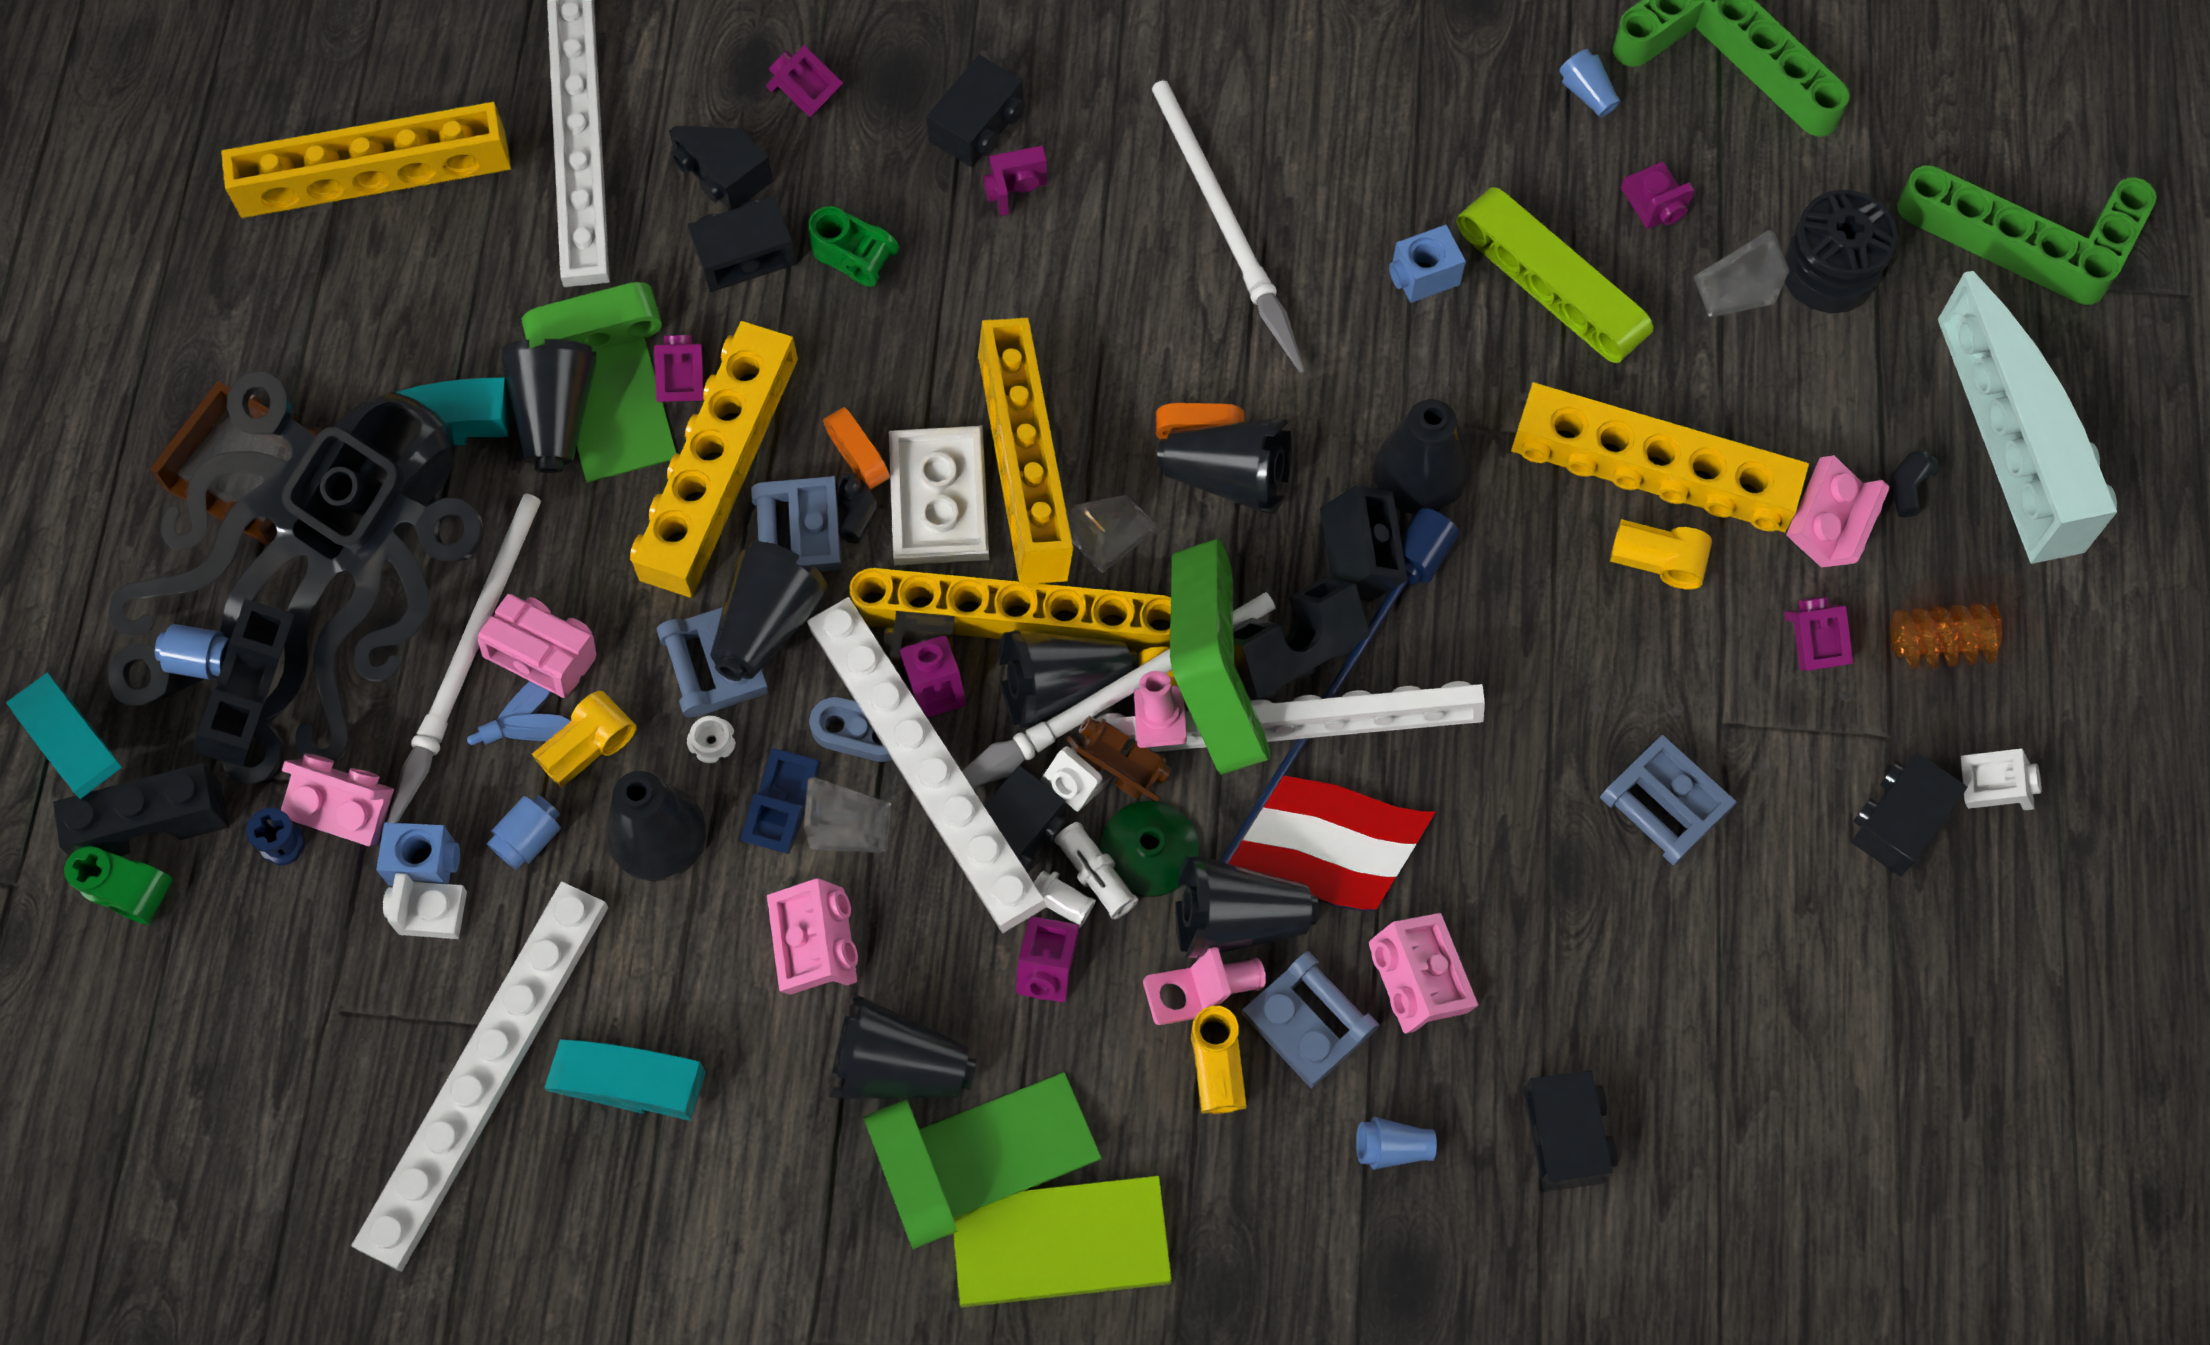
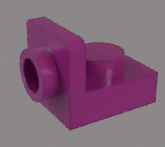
M803 45L793 56L786 50L769 68L774 76L766 87L771 92L779 87L811 117L843 82Z
M1043 146L989 156L990 174L983 175L984 187L988 202L996 201L1000 216L1009 215L1007 192H1029L1038 186L1047 185V164Z
M1664 162L1625 177L1621 185L1622 191L1647 230L1662 223L1664 225H1671L1682 219L1688 212L1695 191L1690 183L1679 186Z
M692 335L664 336V345H654L656 402L704 401L701 344H692Z
M1815 597L1798 600L1799 609L1784 611L1785 621L1794 622L1800 670L1809 671L1853 664L1846 606L1828 604V597Z
M946 636L936 637L900 650L912 695L927 718L966 706L960 672Z
M1029 917L1018 958L1017 994L1040 1000L1066 1001L1069 973L1078 941L1079 924Z

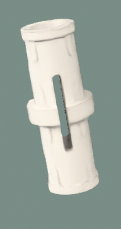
M1075 822L1070 824L1056 836L1055 843L1061 847L1079 872L1077 879L1084 887L1090 886L1108 910L1112 919L1122 917L1138 903V898L1132 894L1113 869L1115 866L1114 860L1109 854L1101 853L1083 829L1081 823Z

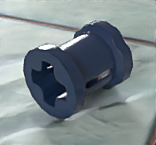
M271 807L258 811L251 817L246 827L247 838L251 845L260 851L266 861L273 862L278 866L289 865L296 861L305 847L303 833L297 826L293 825L289 816L281 809ZM267 820H272L274 824L270 825ZM282 849L284 854H280L278 850Z

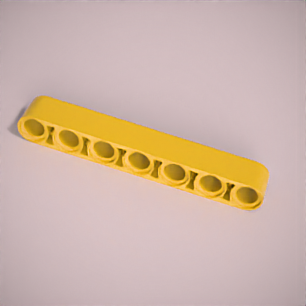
M880 568L864 569L858 572L850 583L852 603L867 626L994 639H1001L1005 632L1021 630L1122 640L1126 643L1128 649H1134L1135 652H1141L1153 647H1170V628L1160 631L1150 626L1151 622L1160 619L1171 623V597L1164 595L1039 583L1019 585L1018 581ZM873 592L884 595L880 601L875 603H868L862 600L867 594ZM918 597H927L932 600L925 607L917 608L910 605ZM973 601L980 605L978 609L972 612H964L958 609L962 603ZM1013 606H1022L1028 610L1026 614L1018 617L1005 613ZM1064 610L1076 614L1075 618L1069 621H1060L1053 616L1057 612ZM1108 615H1117L1123 618L1124 622L1117 626H1110L1101 620Z

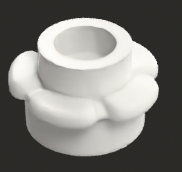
M702 717L691 727L687 737L688 749L691 753L697 754L698 760L704 763H715L720 757H728L734 750L736 743L735 739L732 738L734 729L728 721L719 717ZM709 737L716 738V742L713 744H709L707 740Z

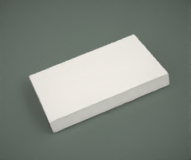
M983 426L889 431L894 565L990 560Z

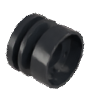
M1853 190L1829 191L1813 199L1803 211L1795 234L1791 238L1784 255L1781 269L1785 285L1795 299L1813 310L1832 314L1849 312L1863 305L1874 292L1882 277L1883 270L1887 267L1895 251L1898 233L1894 218L1882 203L1868 194Z

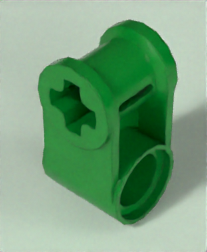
M833 206L817 209L809 220L811 248L815 258L821 263L845 273L864 286L872 287L876 285L879 280V270L887 258L895 256L899 250L897 241L888 232L877 226L869 225L840 208ZM828 233L838 234V236L834 238L822 237L823 235Z
M91 846L83 847L73 852L67 859L64 867L65 878L68 883L80 891L83 897L144 925L151 924L173 882L171 876L157 868L139 861H130ZM92 873L100 874L98 877L90 876Z

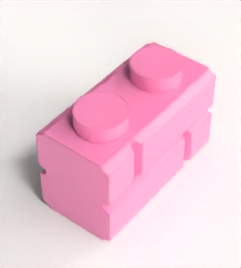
M507 594L495 610V615L488 619L477 637L482 657L564 699L569 697L579 683L580 677L585 675L597 655L592 632L584 623L575 618H568L564 621L552 615L545 604L532 597H528L524 601L512 594Z

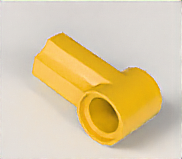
M1621 519L1614 540L1610 562L1660 574L1662 581L1672 587L1693 590L1703 585L1712 546V538L1704 531L1696 528L1678 527L1671 531H1666Z
M596 691L584 698L574 709L571 721L533 752L532 755L547 775L563 788L600 755L609 756L622 749L634 736L637 726L604 691Z
M1212 1005L1202 1009L1196 1015L1192 1025L1191 1043L1194 1049L1202 1114L1230 1113L1246 1109L1238 1043L1239 1025L1235 1015L1223 1006ZM1209 1022H1218L1227 1029L1229 1037L1221 1044H1210L1202 1037L1201 1027Z

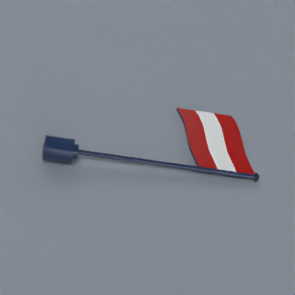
M1427 508L1418 510L1401 537L1408 580L1390 590L1368 625L1370 636L1356 644L1322 699L1334 698L1406 583L1416 585L1418 582L1429 583L1460 535L1457 526L1443 514ZM1308 738L1296 739L1220 859V862L1306 884L1310 889L1311 895H1316L1319 901L1332 906L1358 911H1376L1436 812L1395 807L1335 784L1285 776Z

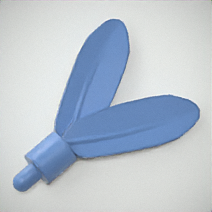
M529 681L509 702L499 715L497 721L494 720L477 727L479 732L468 736L467 742L470 745H474L483 741L487 745L504 738L503 735L512 739L548 741L565 727L570 720L559 715L536 714L552 695V692Z

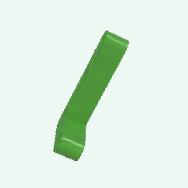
M1641 0L1622 15L1613 45L1614 56L1622 64L1631 67L1641 66L1696 27L1803 130L1814 136H1827L1838 127L1849 101L1848 88L1755 0Z
M1921 166L1911 173L1898 199L1897 208L1903 219L1923 230L2076 303L2092 305L2103 298L2120 273L2155 205L2156 193L2153 187L2143 179L2126 178L2120 181L2099 213L2087 238L1933 166Z
M1216 538L1172 554L1170 663L1181 694L1221 775L1270 760V750L1266 735L1234 666L1233 576L1226 550L1221 540Z

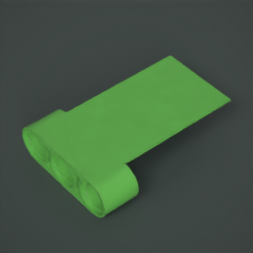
M643 282L628 283L540 306L525 313L522 317V325L526 340H529V349L545 346V339H560L588 344L592 347V352L596 351L597 363L577 442V449L586 483L671 461L674 454H676L663 403L656 402L655 374L645 338L653 336L662 328L661 318L651 286Z
M1065 1072L922 1129H918L907 1099L863 1116L912 1249L958 1232L953 1220L956 1217L1102 1159Z

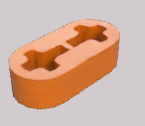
M1170 403L1159 407L1156 411V435L1159 439H1167L1171 430L1245 422V413L1242 408L1232 404Z
M845 407L823 418L824 426L831 440L853 472L866 482L870 490L890 479L889 472L881 456Z

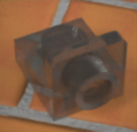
M896 611L894 628L886 627L883 651L891 658V663L898 673L904 672L900 650L913 644L946 636L952 652L955 653L957 639L955 617Z

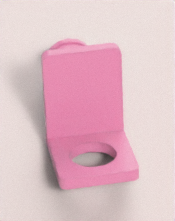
M1151 671L1143 675L1139 682L1140 689L1134 690L1136 740L1140 748L1184 744L1187 741L1186 702L1179 687L1171 686L1170 677L1162 671Z
M1217 947L1208 948L1207 952L1191 968L1151 974L1143 979L1145 992L1156 1025L1195 1019L1202 1009L1212 1005L1220 1006L1230 994L1262 990L1266 982L1265 970L1259 958L1255 957L1250 960L1223 964ZM1175 984L1184 991L1186 1003L1183 1008L1172 1010L1162 1003L1160 990L1163 985Z

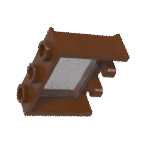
M219 381L215 383L150 468V471L165 491L186 502L188 483L199 465L220 453L255 451L272 455L285 461H289L292 456L290 444L281 436L249 434L241 431L232 423L227 409V398L231 388ZM252 393L249 398L248 408L252 417L260 418L267 414L269 408L262 405L260 399ZM292 415V418L299 423L298 419ZM313 427L312 430L305 428L315 437L323 430L319 427ZM237 473L213 479L206 492L207 513L223 522L229 510L243 496L263 483V477L254 474ZM261 516L253 519L245 527L243 533L268 546L275 539L277 528L275 523L269 518Z

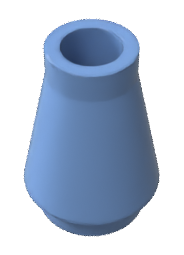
M1589 49L1576 53L1559 69V72L1564 77L1562 84L1594 110L1599 118L1612 112L1621 103L1612 87L1599 55H1592Z
M1373 1117L1371 1122H1360L1356 1138L1357 1157L1360 1164H1370L1373 1170L1422 1160L1433 1161L1437 1149L1436 1134L1433 1129H1421Z

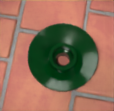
M1143 801L1124 807L1109 820L1101 836L1100 851L1102 854H1109L1115 862L1113 869L1133 895L1159 897L1174 892L1181 887L1177 885L1182 862L1187 856H1199V841L1192 823L1182 812L1165 803ZM1152 836L1159 841V845L1153 850H1147L1141 846L1140 842L1143 838Z

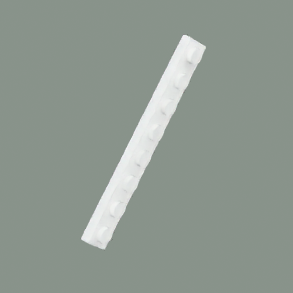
M547 0L560 276L564 287L610 283L594 0Z
M847 597L807 620L811 632L1001 932L1008 931L1046 908L1044 898L851 599Z
M1463 681L1450 682L1441 688L1421 690L1416 686H1403L1394 689L1391 693L1371 694L1367 691L1357 690L1337 698L1322 699L1316 695H1304L1295 698L1293 702L1251 701L1266 735L1267 742L1478 723L1484 720L1485 705L1483 685H1470ZM1185 711L1186 743L1148 748L1154 752L1204 748L1206 745L1190 711ZM1117 713L1099 716L1130 737L1120 751L1126 755L1136 741L1135 716L1125 717Z
M561 881L351 1245L352 1247L400 1272L403 1271L608 910L606 902Z

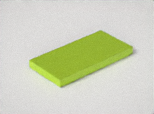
M1159 1176L1021 1191L953 1219L958 1231L954 1233L961 1308L1171 1284Z

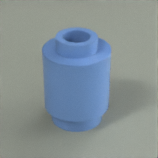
M172 624L166 632L159 634L155 643V658L157 661H160L164 672L213 680L220 674L231 638L224 637V634L220 631Z
M537 795L533 801L523 796L493 828L491 832L494 836L487 842V846L503 861L517 870L524 862L530 864L561 830V827L555 821L561 814L540 795Z

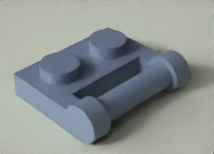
M835 476L762 482L752 486V503L757 506L758 541L778 545L776 505L780 502L789 501L791 551L800 556L796 564L808 573L812 565L820 572L842 570Z
M723 607L684 620H668L661 623L656 629L660 643L667 646L682 693V698L679 700L683 715L688 718L701 716L769 694L762 670L752 679H741L740 681L729 680L716 671L715 663L711 659L710 653ZM700 637L716 689L707 692L701 691L686 645V641Z
M1663 734L1600 796V799L1610 808L1616 806L1665 851L1663 857L1673 866L1677 865L1733 809L1737 802ZM1638 784L1687 830L1678 837L1629 792L1634 785Z
M1307 951L1295 960L1287 971L1242 1010V1016L1312 1089L1376 1031L1379 1024L1369 1013L1364 1016L1317 967L1319 961ZM1302 981L1349 1029L1341 1039L1293 991Z

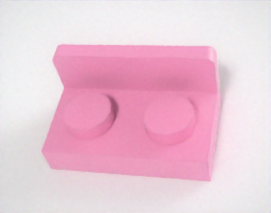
M1834 455L1821 457L1818 460L1786 535L1821 568L1857 563L1865 550L1866 542L1882 510L1883 502L1890 487L1883 480L1863 483Z
M305 753L303 759L284 761L282 771L290 773L291 777L281 810L289 816L291 821L369 847L378 845L394 788L378 784L380 776L365 770L350 768L349 773L333 769L334 761L319 755Z
M816 878L767 895L780 992L791 995L832 981L844 985L857 982L855 966L858 963V954L851 939L849 925L851 905L842 887Z
M1441 913L1392 922L1369 941L1374 965L1380 972L1390 998L1391 1008L1397 1016L1404 1033L1415 1032L1430 1021L1467 1014L1479 1006Z

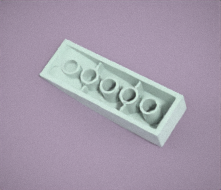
M1974 271L1965 272L1939 316L1938 322L2029 561L2033 564L2085 553L2117 513L2116 495L2113 488L2106 484L2099 467L2100 456L2098 449L2093 443L2089 442L2085 429L2062 384L2033 340L2008 308Z

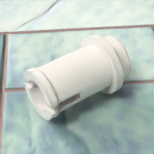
M1043 870L1034 884L1044 898L1046 907L1069 921L1079 924L1080 928L1089 916L1096 900L1087 897L1060 881L1057 872L1054 871L1050 875Z

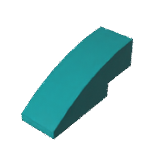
M505 377L444 381L396 392L414 398L438 413L452 430L453 445H466L467 437H509L512 403Z
M48 672L6 702L30 737L80 799L122 768L96 730L83 717L73 701Z
M560 1039L544 1089L549 1092L645 1114V1111H650L691 1121L706 1071L700 1061L624 1046Z

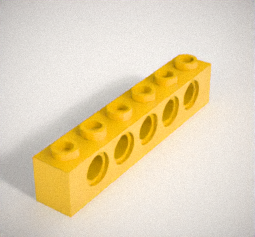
M494 102L221 150L225 189L241 218L511 170L506 133Z
M1029 319L982 320L978 358L1019 585L1068 581L1073 544Z
M741 321L735 335H729L725 340L721 352V366L717 374H711L706 382L702 408L699 414L694 413L690 417L685 432L687 441L681 454H674L667 471L668 482L663 493L656 494L651 503L648 527L644 535L639 534L633 542L630 560L633 563L639 581L693 598L797 363L798 357L792 336ZM744 375H757L754 379L749 381L739 380ZM730 413L740 414L733 420H721L722 417ZM710 453H722V455L715 460H703V458ZM692 493H704V495L696 501L685 500V498ZM681 532L686 534L680 541H666L674 533Z
M1532 382L1511 452L1521 454L1531 462L1552 463L1565 467L1571 473L1578 476H1596L1612 481L1622 489L1643 490L1659 495L1661 499L1669 503L1690 504L1703 508L1709 514L1716 517H1733L1750 522L1754 527L1763 531L1777 530L1784 533L1796 514L1809 463L1534 382ZM1557 431H1568L1575 436V438L1562 437L1557 433ZM1603 444L1615 445L1620 451H1609ZM1649 458H1659L1666 463V465H1656L1649 460ZM1695 471H1704L1708 473L1712 477V479H1703L1699 477L1695 473ZM1741 484L1753 486L1758 493L1746 491Z

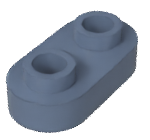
M831 697L820 701L811 711L809 718L811 732L815 741L822 747L877 762L892 760L884 745L874 742L877 734L855 701ZM838 721L844 724L843 729L839 732L832 733L827 730L832 722Z

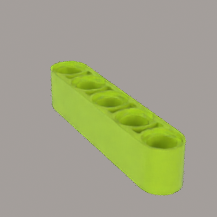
M1489 188L1456 218L1460 232L1473 246L1608 361L1620 363L1653 332L1652 321L1640 306L1499 188Z

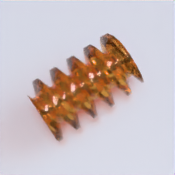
M1995 602L1990 603L1987 608L1981 603H1974L1968 609L1959 604L1950 607L1949 611L1942 606H1936L1931 608L1929 613L1922 607L1913 609L1910 614L1903 609H1897L1892 615L1890 624L1892 650L1895 657L1906 658L1910 670L1918 668L1921 655L1925 656L1930 669L1938 667L1940 654H1944L1949 667H1955L1958 663L1959 652H1963L1966 663L1969 666L1977 663L1979 651L1983 652L1985 661L1988 664H1994L2002 642V621L1999 609Z

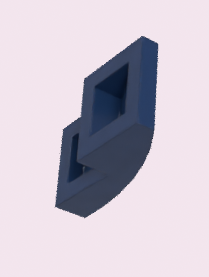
M771 748L759 793L753 794L740 841L790 854L807 811L822 762Z

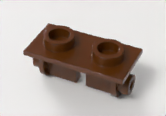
M1088 716L1083 721L1079 733L1084 736L1080 742L1068 736L1066 740L1077 751V754L1100 773L1102 768L1118 777L1114 784L1119 789L1139 800L1143 793L1156 802L1159 800V796L1151 787L1155 781L1162 784L1171 772V767L1166 764L1165 757L1155 753L1148 747H1138L1137 740L1125 756L1120 751L1130 737L1102 717L1094 719Z

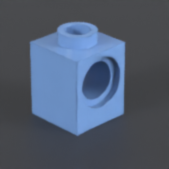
M1443 225L1396 242L1393 262L1389 264V270L1395 286L1398 289L1403 288L1410 303L1459 286L1466 261L1447 225ZM1417 263H1426L1432 267L1423 268L1418 266Z
M384 822L376 871L389 886H393L396 873L408 874L413 882L449 884L450 873H456L459 867L460 848L444 825ZM423 848L432 849L430 856L424 862L411 864V859L417 851Z

